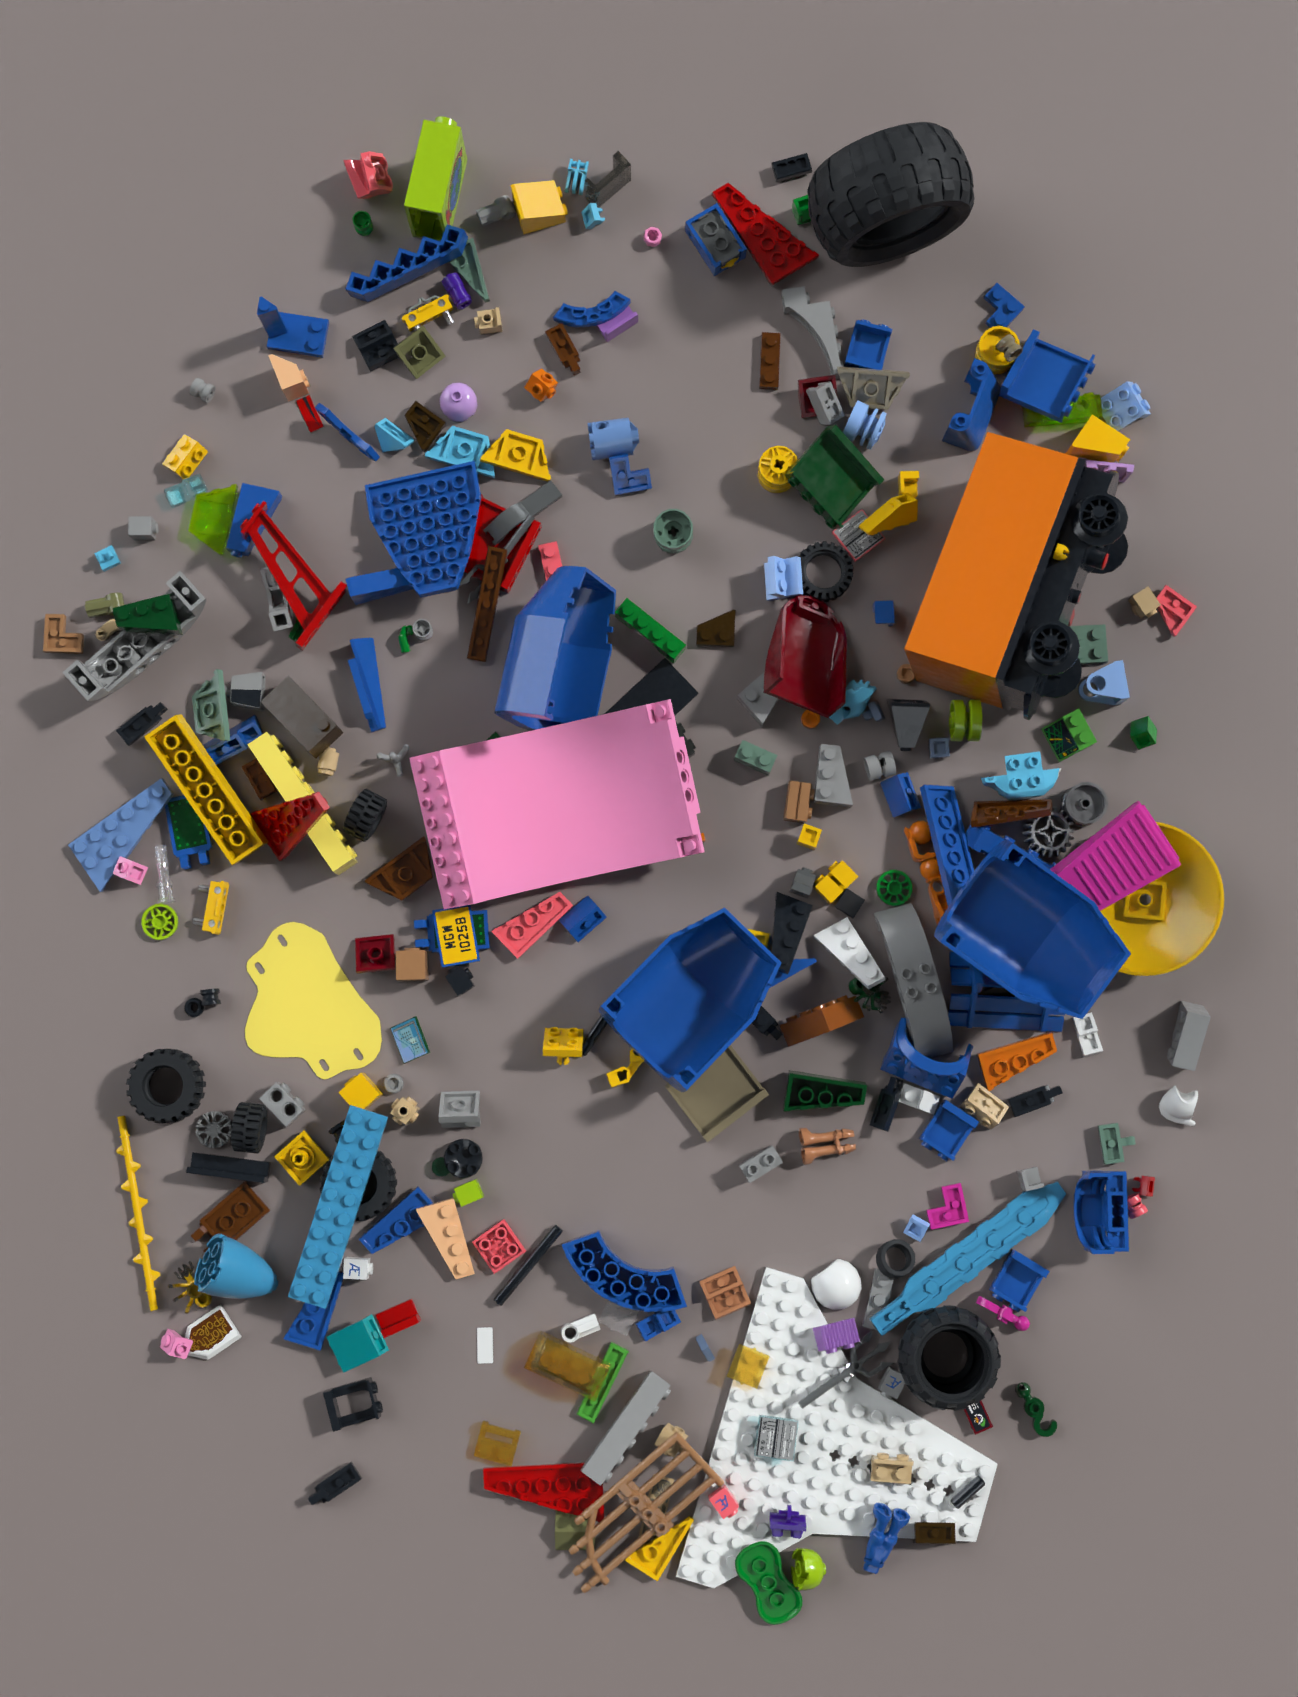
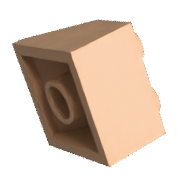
M273 354L268 355L288 402L309 394L307 387H310V384L303 369L299 370L297 364Z

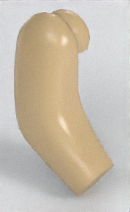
M111 619L101 626L95 635L98 640L105 641L120 629L116 626L115 619Z

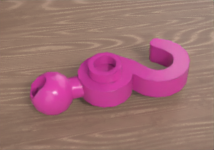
M981 1296L978 1297L976 1304L998 1315L996 1319L1005 1324L1008 1321L1014 1323L1018 1331H1025L1029 1328L1030 1322L1026 1316L1017 1317L1013 1314L1014 1310L1008 1306L1003 1305L1001 1308Z

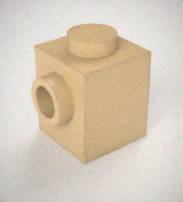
M1149 586L1128 600L1132 605L1133 613L1139 616L1140 619L1145 616L1147 618L1152 617L1157 613L1156 609L1161 606Z

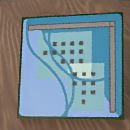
M417 1016L390 1028L404 1064L430 1053Z

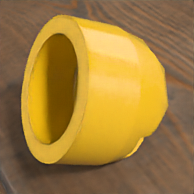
M1058 543L1053 559L1065 560L1067 556L1063 553L1068 554L1069 549L1065 545Z

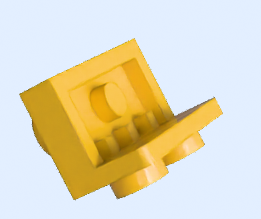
M184 434L170 454L167 455L162 465L187 481L208 451L196 440Z

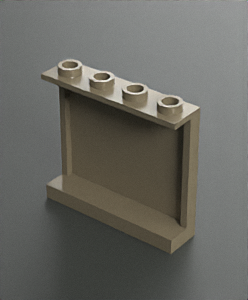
M731 1045L687 1091L680 1092L668 1082L665 1085V1088L707 1143L769 1095Z

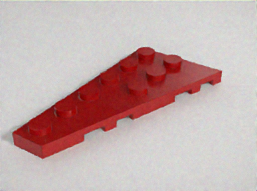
M726 183L712 192V196L771 286L819 258L818 253L809 249L803 241L795 238L789 230L770 215H766L756 204H752L745 198V195L731 184Z

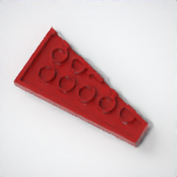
M316 792L254 811L250 815L268 840L267 844L277 859L281 861L291 853L330 807L321 793Z
M585 1462L483 1468L485 1490L512 1496L523 1501H529L577 1516L581 1515L585 1509L603 1495V1483L600 1486L581 1472ZM604 1505L597 1511V1522L605 1518Z

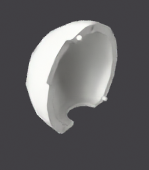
M836 1259L827 1268L812 1277L811 1290L815 1299L822 1306L832 1310H843L851 1306L858 1299L861 1291V1278L857 1269L849 1262Z

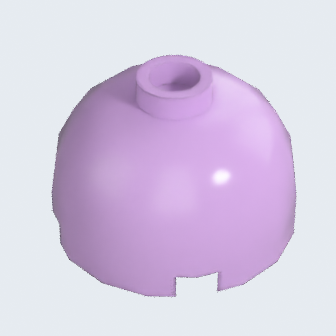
M460 382L452 383L442 391L440 407L449 420L463 422L476 412L478 406L477 397L472 388L467 384Z

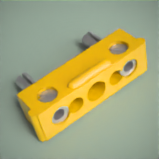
M211 881L210 886L199 885L201 887L199 891L208 892L204 919L193 918V920L203 923L193 921V924L201 925L203 931L220 935L229 883L225 881Z

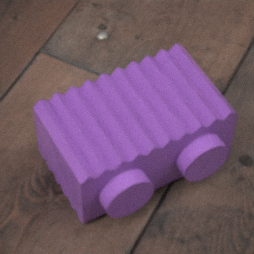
M854 1318L813 1328L818 1351H826V1354L837 1352V1347L843 1346V1350L855 1347L854 1343L860 1342Z

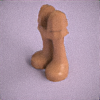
M799 1128V1139L802 1146L833 1141V1145L802 1148L803 1164L809 1165L815 1158L820 1156L841 1155L856 1150V1144L840 1145V1138L854 1137V1131L842 1128V1130L835 1129V1131L826 1133H811L807 1128Z

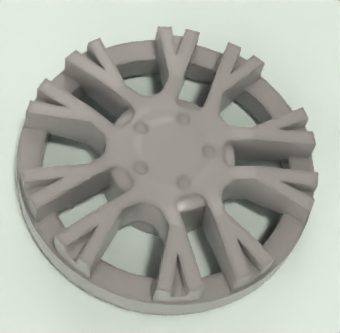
M208 1112L198 1120L196 1136L201 1144L207 1147H221L231 1138L232 1122L222 1112ZM216 1114L222 1116L219 1122L215 1120ZM209 1115L212 1116L213 1122H210ZM204 1118L208 1122L206 1126L201 1124ZM226 1120L227 1123L222 1126L220 1123ZM200 1127L206 1128V1131H200ZM229 1127V1133H224L223 1128ZM206 1133L207 1137L203 1140L201 1134ZM221 1134L226 1137L225 1140L220 1137ZM209 1137H212L210 1144L207 1143ZM215 1137L219 1139L220 1144L214 1145Z

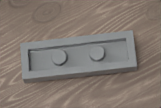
M875 1268L862 1325L863 1327L875 1330L877 1329L870 1321V1318L888 1305L894 1278L883 1275L878 1268Z

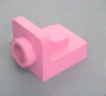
M120 856L113 874L141 885L148 867Z

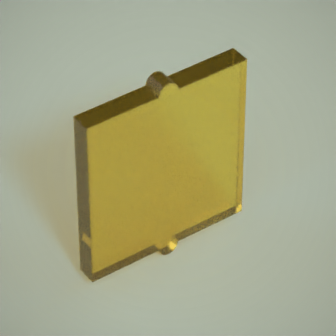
M739 1343L727 1377L739 1381L741 1385L746 1384L757 1389L769 1355L757 1351L755 1347L749 1348Z

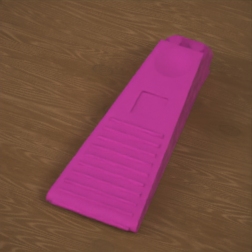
M1136 801L1050 870L1094 901L1101 911L1176 869L1181 863L1178 860L1179 856L1145 805H1142L1140 801Z

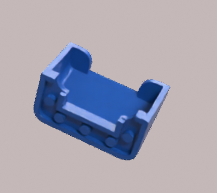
M974 358L964 381L970 385V394L976 396L969 415L956 413L952 417L942 439L943 442L967 451H975L981 445L1001 390L997 379L987 363Z

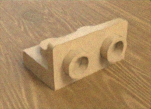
M979 1083L974 1086L967 1099L960 1105L968 1115L973 1116L982 1126L990 1130L999 1124L1009 1108L1008 1105Z
M877 1453V1456L872 1455L870 1480L911 1484L914 1461L912 1458H909V1455L897 1454V1457H889L888 1453Z

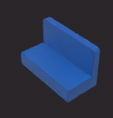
M908 772L895 775L880 783L893 817L921 808Z
M586 896L559 921L574 939L579 942L607 917L589 896Z

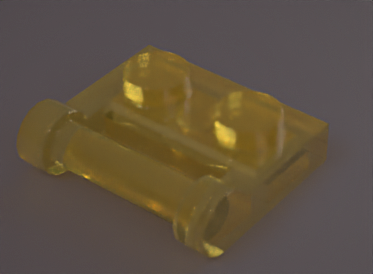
M483 1421L474 1456L512 1466L521 1431L516 1429L512 1431ZM486 1432L513 1439L512 1444L485 1437Z

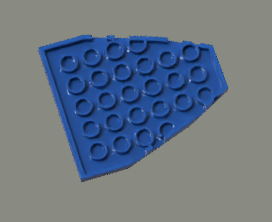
M475 461L365 485L369 518L396 567L420 598L458 590L471 553L481 502Z

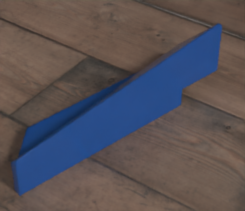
M351 639L350 643L355 658L348 660L364 715L368 720L371 732L386 728L374 639Z
M256 715L229 729L230 741L214 738L203 744L216 765L246 750L248 747L247 743L264 734Z

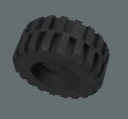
M156 1049L153 1052L144 1054L142 1059H138L135 1062L136 1066L129 1071L131 1077L127 1079L126 1085H129V1090H126L127 1096L131 1097L129 1103L137 1109L135 1112L139 1116L143 1115L144 1119L154 1121L155 1123H173L184 1120L185 1117L192 1115L195 1109H198L201 1104L200 1100L205 1095L203 1087H206V1081H203V1076L205 1075L203 1070L199 1068L200 1064L194 1061L191 1055L177 1049ZM164 1067L175 1069L183 1081L181 1096L171 1104L158 1103L150 1092V1081L153 1074Z
M377 1151L372 1167L377 1180L375 1193L368 1200L361 1202L355 1221L362 1222L378 1216L389 1207L393 1197H395V1188L397 1186L396 1171L392 1167L390 1159L386 1158L381 1151ZM333 1156L324 1166L323 1175L320 1176V1193H322Z

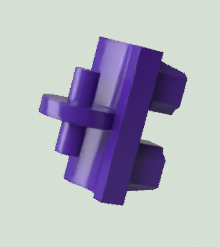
M787 1505L786 1510H779V1513L770 1512L769 1520L772 1536L781 1537L783 1536V1530H791V1537L800 1539L803 1531L806 1532V1515H799L798 1511H792L791 1505Z

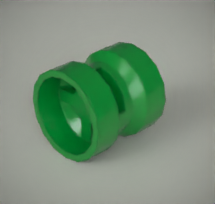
M358 211L353 215L352 220L356 232L361 236L369 235L373 231V223L369 213Z

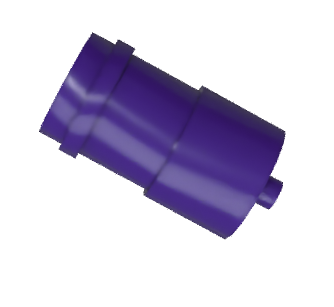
M458 273L447 274L441 282L453 300L454 306L458 310L468 307L472 303L471 296L464 288Z

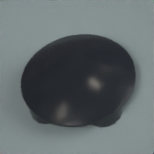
M469 1139L455 1140L447 1147L444 1154L446 1169L458 1178H468L475 1175L480 1169L483 1159L479 1145Z

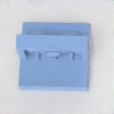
M776 556L767 557L768 562L764 563L766 600L774 601L803 595L801 557L795 556L786 559Z

